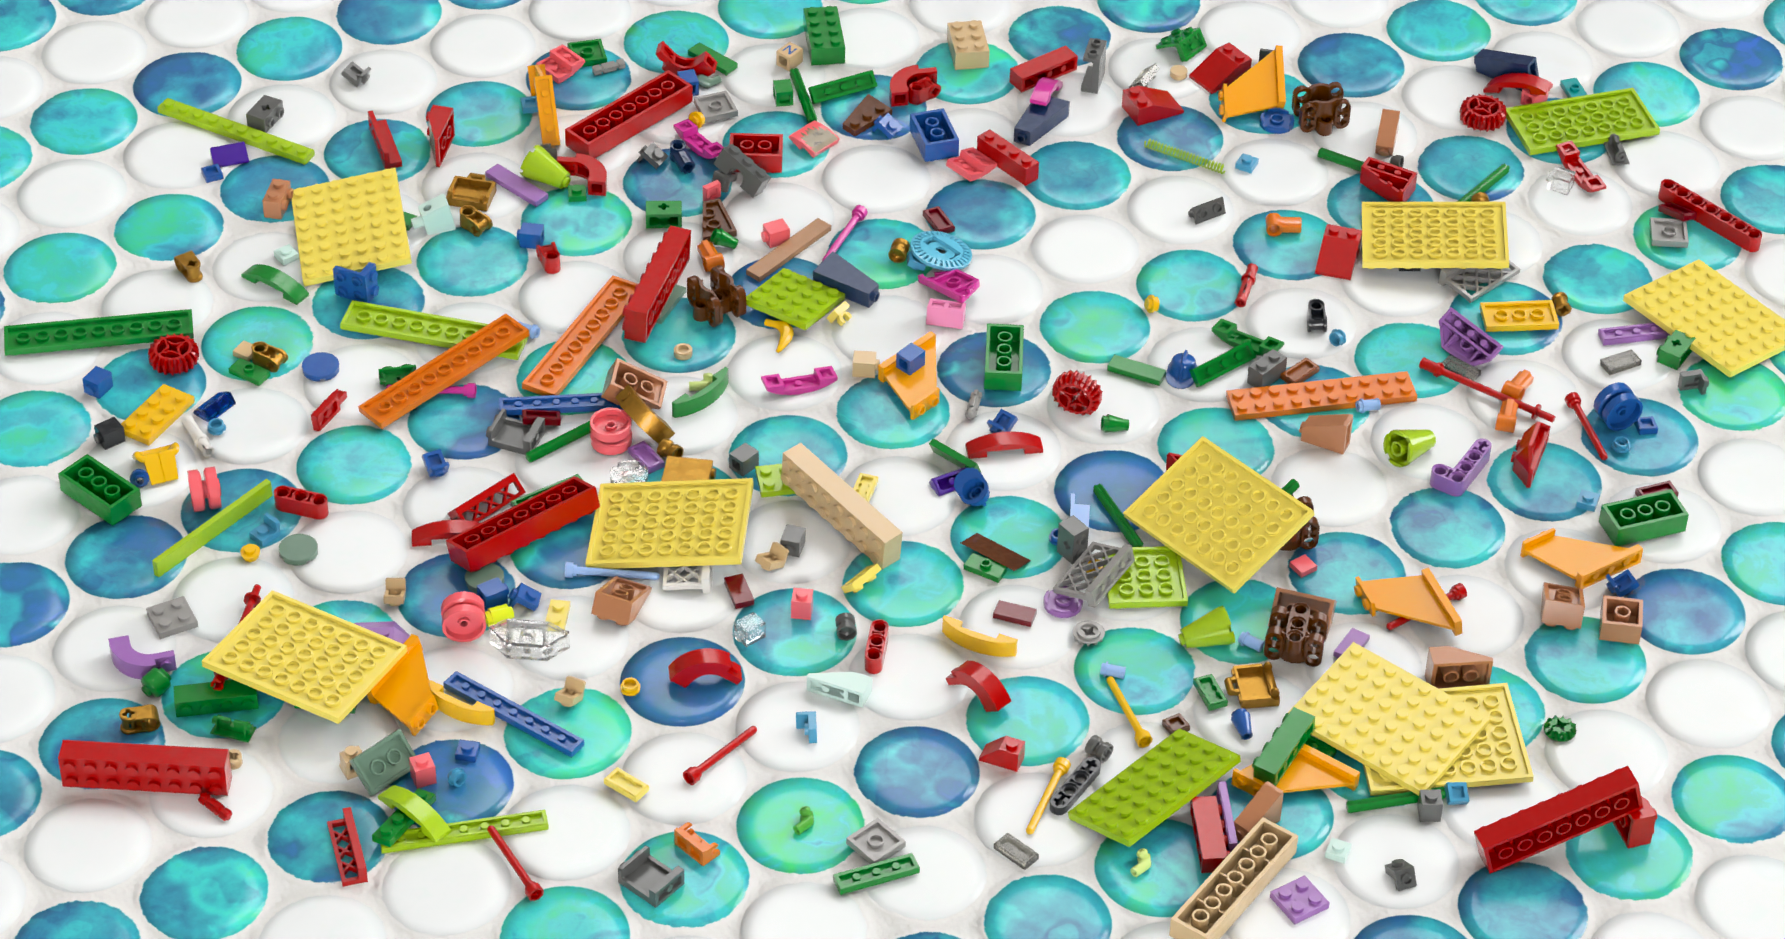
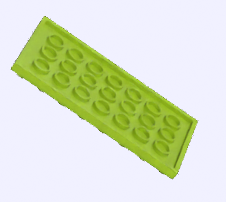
M1634 88L1506 108V118L1529 155L1557 151L1556 144L1571 140L1579 148L1608 142L1610 135L1613 133L1619 136V141L1659 135L1660 133L1659 126Z
M1178 729L1068 812V817L1072 821L1125 846L1131 847L1241 762L1240 755L1187 731Z

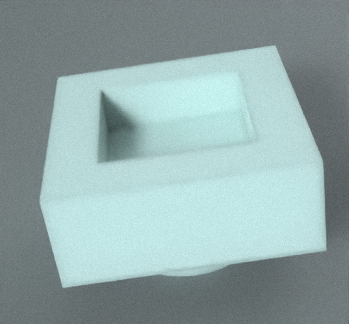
M288 244L274 250V257L284 266L298 260L299 253Z
M1331 838L1325 852V858L1345 864L1352 844Z

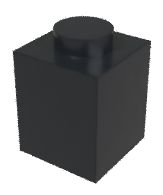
M115 417L94 425V440L105 450L125 442L124 427Z

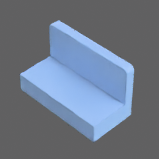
M1071 493L1070 517L1074 515L1089 527L1090 505L1075 504V494Z

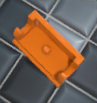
M690 822L674 829L675 845L702 866H705L720 855V850L715 849L718 847V844L715 842L709 844L690 828L692 826Z

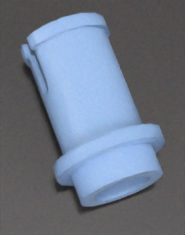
M519 321L521 325L529 330V337L531 339L538 338L540 328L537 325H529Z
M1379 398L1370 400L1359 399V401H1356L1355 407L1357 412L1365 413V411L1380 410L1381 402Z
M1248 631L1242 632L1238 639L1241 646L1245 645L1259 653L1265 645L1264 640L1250 635Z
M1108 661L1102 663L1100 674L1104 675L1103 677L1111 676L1124 679L1126 667L1108 664Z

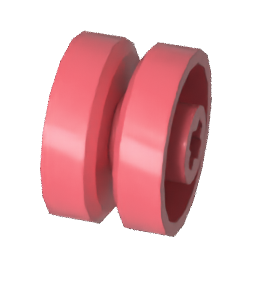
M604 408L595 412L590 418V442L593 449L604 455H617L627 451L628 447L632 445L631 417L624 410L618 408Z
M215 466L204 469V480H201L200 472L197 469L187 471L194 512L205 510V498H207L211 510L222 508L221 488Z
M463 591L453 593L443 600L441 605L442 629L447 638L457 642H471L484 634L486 629L485 606L480 596L472 592Z

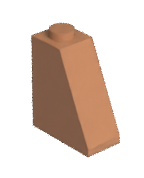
M1382 110L1376 141V154L1393 156L1399 129L1400 111Z
M1309 415L1307 420L1301 423L1299 432L1302 433L1301 441L1344 454L1350 444L1353 415Z
M1268 781L1261 787L1234 821L1238 841L1241 842L1262 817L1275 824L1280 821L1284 794L1282 790Z

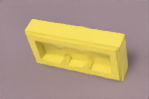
M860 473L853 489L869 502L877 486L878 476Z
M618 767L604 778L606 786L634 802L640 800L649 791V785Z

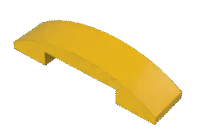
M943 616L942 632L956 644L980 654L998 657L1016 656L1018 639L1000 633L997 638H993L963 628V621Z
M429 680L431 692L434 694L439 707L438 710L454 719L470 724H495L494 708L478 701L471 706L445 694L443 685Z

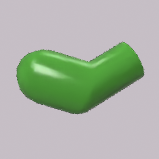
M804 806L799 810L801 821L793 826V830L797 835L802 834L814 823L813 812L810 811L808 806Z

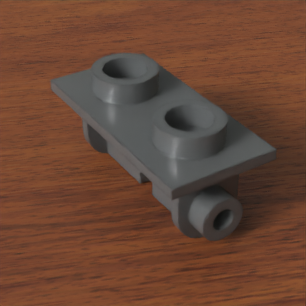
M1615 133L1611 134L1609 141L1603 144L1612 165L1630 164L1622 143L1619 141V136Z
M1223 197L1192 207L1188 211L1189 217L1194 218L1195 224L1226 214Z

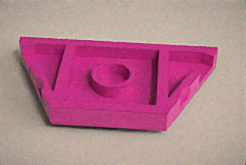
M958 269L934 272V277L928 278L923 274L918 275L919 283L960 303H964L980 287L979 279Z

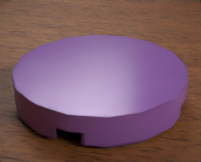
M1048 590L1044 595V608L1054 617L1070 618L1076 616L1083 607L1082 599L1056 594L1053 590Z

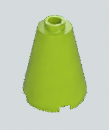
M535 145L533 147L535 148L534 152L529 151L523 160L520 168L523 172H520V175L560 189L566 188L571 181L570 173L542 146Z
M1395 429L1384 437L1385 454L1388 453L1390 457L1388 460L1396 467H1404L1434 447L1436 436L1429 429Z
M1223 605L1180 629L1181 633L1178 634L1181 646L1185 645L1186 648L1235 643L1234 631L1231 630V622Z

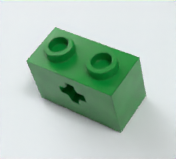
M646 201V229L669 228L670 225L682 228V201Z
M1675 330L1672 335L1667 336L1664 345L1659 346L1656 353L1658 355L1657 362L1678 370L1693 352L1690 347L1696 338L1687 337L1685 333Z

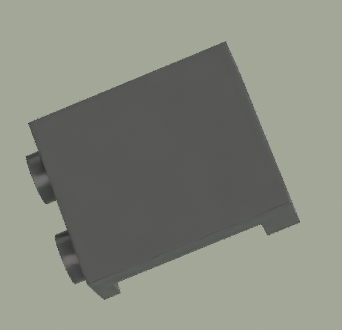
M1098 38L1089 39L1083 61L1092 62L1093 66L1087 67L1081 85V91L1098 94L1105 74L1106 40Z
M502 408L499 414L495 415L492 425L487 428L488 446L525 455L526 452L537 447L545 434V418L537 417L533 425L522 424L521 420L507 417L506 409Z
M646 845L641 850H637L629 860L619 866L618 883L656 908L685 884L684 869L680 866L675 867L673 870L652 857L650 855V847Z

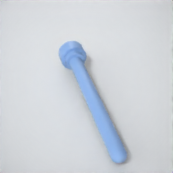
M574 562L565 563L566 578H573L577 574L657 580L660 577L658 572L578 567Z

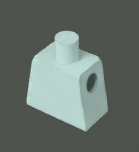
M444 194L419 205L420 216L411 219L414 229L424 226L428 235L456 230L450 207Z

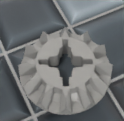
M1082 621L1073 628L1074 640L1079 641L1080 645L1084 643L1088 646L1090 644L1097 645L1098 642L1103 641L1105 630L1097 622Z

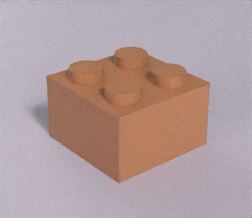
M1603 595L1600 610L1599 640L1639 644L1643 624V600Z

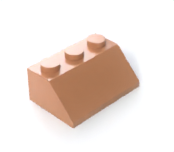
M1279 587L1276 588L1272 608L1281 605L1290 612L1294 603L1304 602L1310 607V615L1322 612L1329 617L1328 636L1335 613L1336 600ZM1278 614L1277 620H1281L1280 614ZM1318 621L1317 626L1321 627V622Z

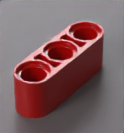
M283 485L274 489L275 508L281 512L319 520L326 518L329 514L328 500L324 494Z
M882 619L874 620L870 626L865 650V671L869 674H878L883 669L888 644L889 625Z

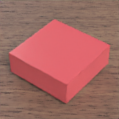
M718 180L703 186V201L721 197V183Z
M1306 554L1290 561L1289 567L1301 578L1317 571V565Z

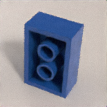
M944 108L910 114V132L925 162L959 156V138Z

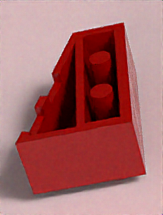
M1368 157L1361 166L1360 183L1390 202H1407L1415 191L1417 172L1372 157Z

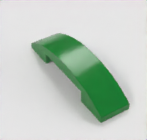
M255 264L241 274V277L254 284L261 281L281 291L284 299L296 305L309 296V292L295 279L281 270L268 265Z
M1222 318L1212 327V332L1232 347L1250 341L1255 354L1259 356L1267 354L1272 349L1278 352L1284 346L1283 341L1270 336L1262 340L1238 331L1237 324Z
M724 367L712 375V383L693 396L685 393L672 402V416L674 418L687 416L701 411L714 403L727 388L729 382L728 368Z

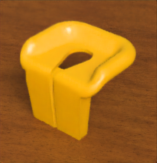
M174 442L167 446L133 453L132 458L134 460L144 463L151 485L178 479L175 455L180 449L178 443Z

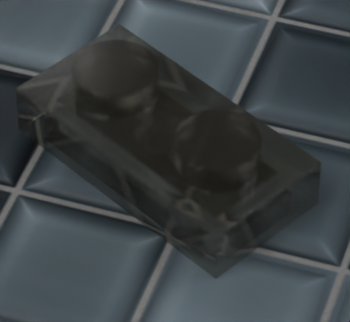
M1155 63L1145 68L1129 88L1135 86L1148 87V82L1156 77L1155 74L1160 69Z

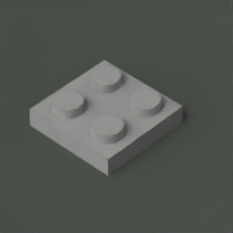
M727 91L694 97V105L698 112L704 115L705 123L738 116V110Z
M1650 217L1649 225L1652 246L1688 248L1689 240L1686 221Z
M184 596L146 608L147 615L160 639L198 627V621Z
M876 818L846 838V844L870 864L886 860L906 847V841L879 818Z

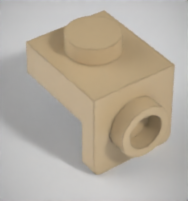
M773 542L769 552L757 554L755 562L767 571L783 568L789 550L778 542Z
M386 578L384 604H389V606L404 604L406 598V579Z
M572 676L566 677L564 688L555 693L554 700L560 702L565 707L574 706L583 700L586 682Z

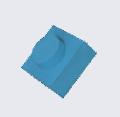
M536 96L520 98L523 114L538 112Z
M1243 153L1236 161L1235 168L1252 173L1258 165L1259 158Z
M911 251L908 252L907 266L914 270L924 271L926 265L919 261Z
M1581 489L1576 507L1595 512L1600 494Z
M1447 782L1444 785L1447 805L1469 803L1466 782Z

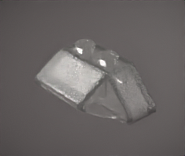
M505 619L489 627L490 643L509 659L548 661L570 648V632L548 621Z

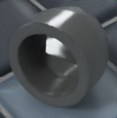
M1392 156L1390 164L1403 167L1404 156Z

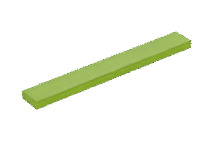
M265 479L153 559L154 575L161 577L272 497L271 481Z
M544 809L447 823L451 833L436 843L421 832V827L408 829L391 847L380 844L383 854L492 838L487 831L490 825H493L501 836L548 830L549 824L546 810Z

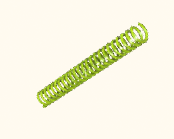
M1151 138L1148 140L1147 146L1146 141L1144 142L1145 148L1148 147V149H1154V151L1173 156L1174 158L1186 160V162L1189 161V163L1199 165V167L1202 166V168L1205 167V169L1208 168V170L1211 169V171L1214 170L1221 174L1225 173V171L1222 172L1224 164L1221 165L1218 162L1214 164V160L1211 163V159L1208 161V158L1205 160V157L1202 158L1197 155L1195 158V154L1192 156V153L1189 155V152H1183L1179 148L1176 151V147L1173 149V146L1170 148V145L1167 147V144L1164 145V143L1161 144L1157 141L1154 143V140L1151 142Z

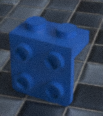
M368 262L361 272L340 266L333 268L334 286L337 296L353 301L370 303L378 295V273L376 272L375 263Z

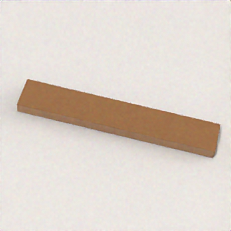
M819 218L815 219L747 268L746 275L761 282L830 232L831 225Z

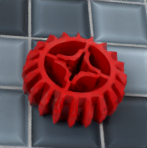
M1486 94L1467 97L1466 100H1463L1459 111L1460 120L1463 121V124L1467 125V128L1472 127L1473 130L1477 129L1480 132L1482 130L1486 132L1488 130L1494 131L1495 128L1500 129L1507 116L1506 106L1503 105V101H1499V98H1493V95L1487 96Z
M174 333L173 335L167 334L166 337L160 336L159 340L155 339L148 349L149 363L153 370H157L158 373L164 372L165 375L170 373L173 376L176 373L180 375L181 372L188 373V369H193L199 360L197 343H195L194 339H190L189 335L183 336V334L176 335Z
M1069 370L1056 378L1052 388V396H1054V401L1058 402V407H1063L1064 411L1067 410L1070 413L1083 416L1086 413L1091 415L1098 409L1102 401L1103 391L1100 389L1101 385L1097 384V380L1091 379V375L1087 376L1085 372L1081 374L1078 370L1075 372Z

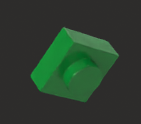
M568 185L569 202L587 201L586 185Z

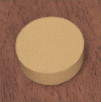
M1175 65L1170 69V76L1175 80H1184L1187 77L1188 70L1185 66Z
M686 343L676 345L674 347L675 358L678 360L690 359L692 357V347Z

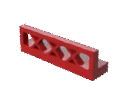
M373 110L368 111L369 129L384 168L402 167V160L386 119L377 121Z
M512 473L447 514L451 520L455 517L458 520H465L462 513L467 511L473 513L472 521L479 522L510 503V501L523 495L526 491L515 473ZM511 483H514L518 490V493L515 495L507 493ZM495 493L503 495L502 503L493 502ZM480 502L488 504L486 513L478 511Z
M351 807L342 808L343 819L327 822L343 887L368 882L367 867ZM345 826L342 833L333 830L335 827ZM341 840L349 843L345 849L338 846ZM345 855L353 858L349 864L341 861ZM349 871L357 874L356 877L345 878Z

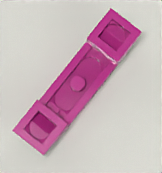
M1042 77L1036 84L1029 103L1047 106L1051 100V94L1054 91H1059L1063 87V82Z
M689 119L673 125L675 131L686 145L703 158H715L719 156L724 148L718 142L711 143L698 132V126Z
M832 366L814 368V373L810 375L781 379L779 374L761 376V381L766 390L780 395H798L813 392L838 380Z

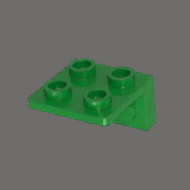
M1188 27L1184 30L1178 28L1171 31L1169 36L1160 40L1161 42L1156 45V48L1176 47L1181 61L1186 62L1203 50L1207 44L1200 28Z

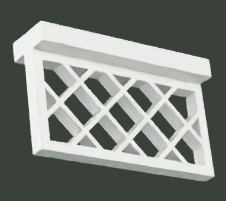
M713 565L699 566L694 570L689 568L690 566H679L674 571L670 567H664L663 590L703 589L704 594H711ZM682 571H687L688 574L682 577L679 575ZM695 577L698 579V582H689L688 580ZM672 578H676L678 580L675 583H668V581Z

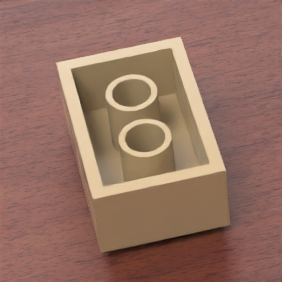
M981 20L947 23V41L955 70L989 68L990 51Z

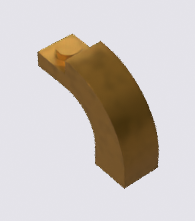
M629 384L615 397L631 419L658 444L664 438L670 439L675 434L667 422L660 418Z

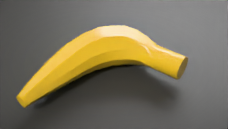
M766 318L764 325L775 328L780 332V339L776 352L779 353L791 342L794 330L787 322Z

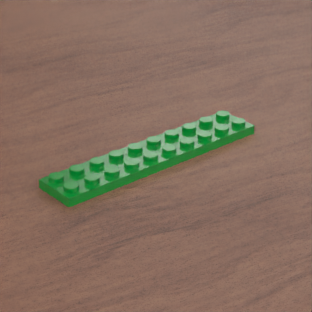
M192 309L4 326L5 356L154 342L155 339L159 340L160 336L166 337L167 334L173 335L174 333L176 335L183 334V336L189 335L190 339H194Z

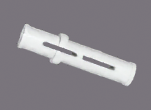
M185 415L184 417L187 419V422L184 418H182L181 422L194 439L195 446L200 448L205 457L212 456L209 450L212 454H214L215 450L209 443L208 436L203 434L192 415Z

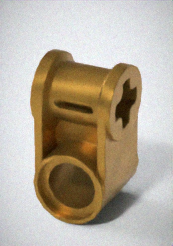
M465 205L460 208V226L471 232L474 236L479 237L483 231L493 227L490 217L473 206Z
M192 250L174 257L177 269L184 275L187 281L196 283L203 279V274L199 268L201 266L200 260H198Z
M258 341L251 346L252 363L270 372H277L280 365L288 360V355L284 350L265 342Z
M147 704L144 706L126 707L119 712V717L122 720L120 730L124 734L131 735L140 732H151L160 727L159 714L155 705Z

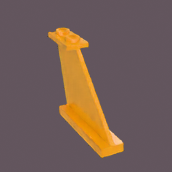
M1276 45L1271 53L1228 87L1227 84H1223L1222 91L1219 90L1218 101H1221L1219 115H1222V122H1226V119L1271 108L1284 109L1286 94L1283 46Z
M545 64L527 66L531 96H536L542 144L551 143V146H559L561 144L552 75H546Z
M931 331L913 342V344L925 350V365L912 375H908L896 368V354L878 365V380L883 383L887 381L909 410L910 419L912 420L935 407L940 400V389L937 387L936 334Z
M1551 528L1523 541L1520 554L1522 558L1530 555L1576 580V588L1584 589L1606 579L1605 576L1607 574L1612 576L1641 563L1643 548L1639 544L1625 548L1555 536L1556 530Z
M1429 567L1422 569V575L1368 581H1362L1359 576L1355 577V594L1362 599L1364 609L1368 610L1372 617L1376 616V611L1450 629L1455 636L1463 634L1462 619Z
M411 634L403 643L407 645V652L371 689L367 696L370 703L382 705L409 728L413 736H416L439 707L434 694L431 692L421 642L417 635Z
M1304 744L1276 787L1284 793L1344 786L1354 791L1359 784L1360 772ZM1252 764L1242 770L1233 769L1231 784L1253 796L1266 783L1254 777Z

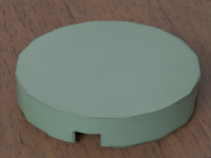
M293 534L284 538L279 544L280 558L290 565L307 564V561H313L318 555V543L310 535Z
M494 563L487 564L476 572H469L467 570L465 574L467 588L477 593V585L496 577L504 583V571Z

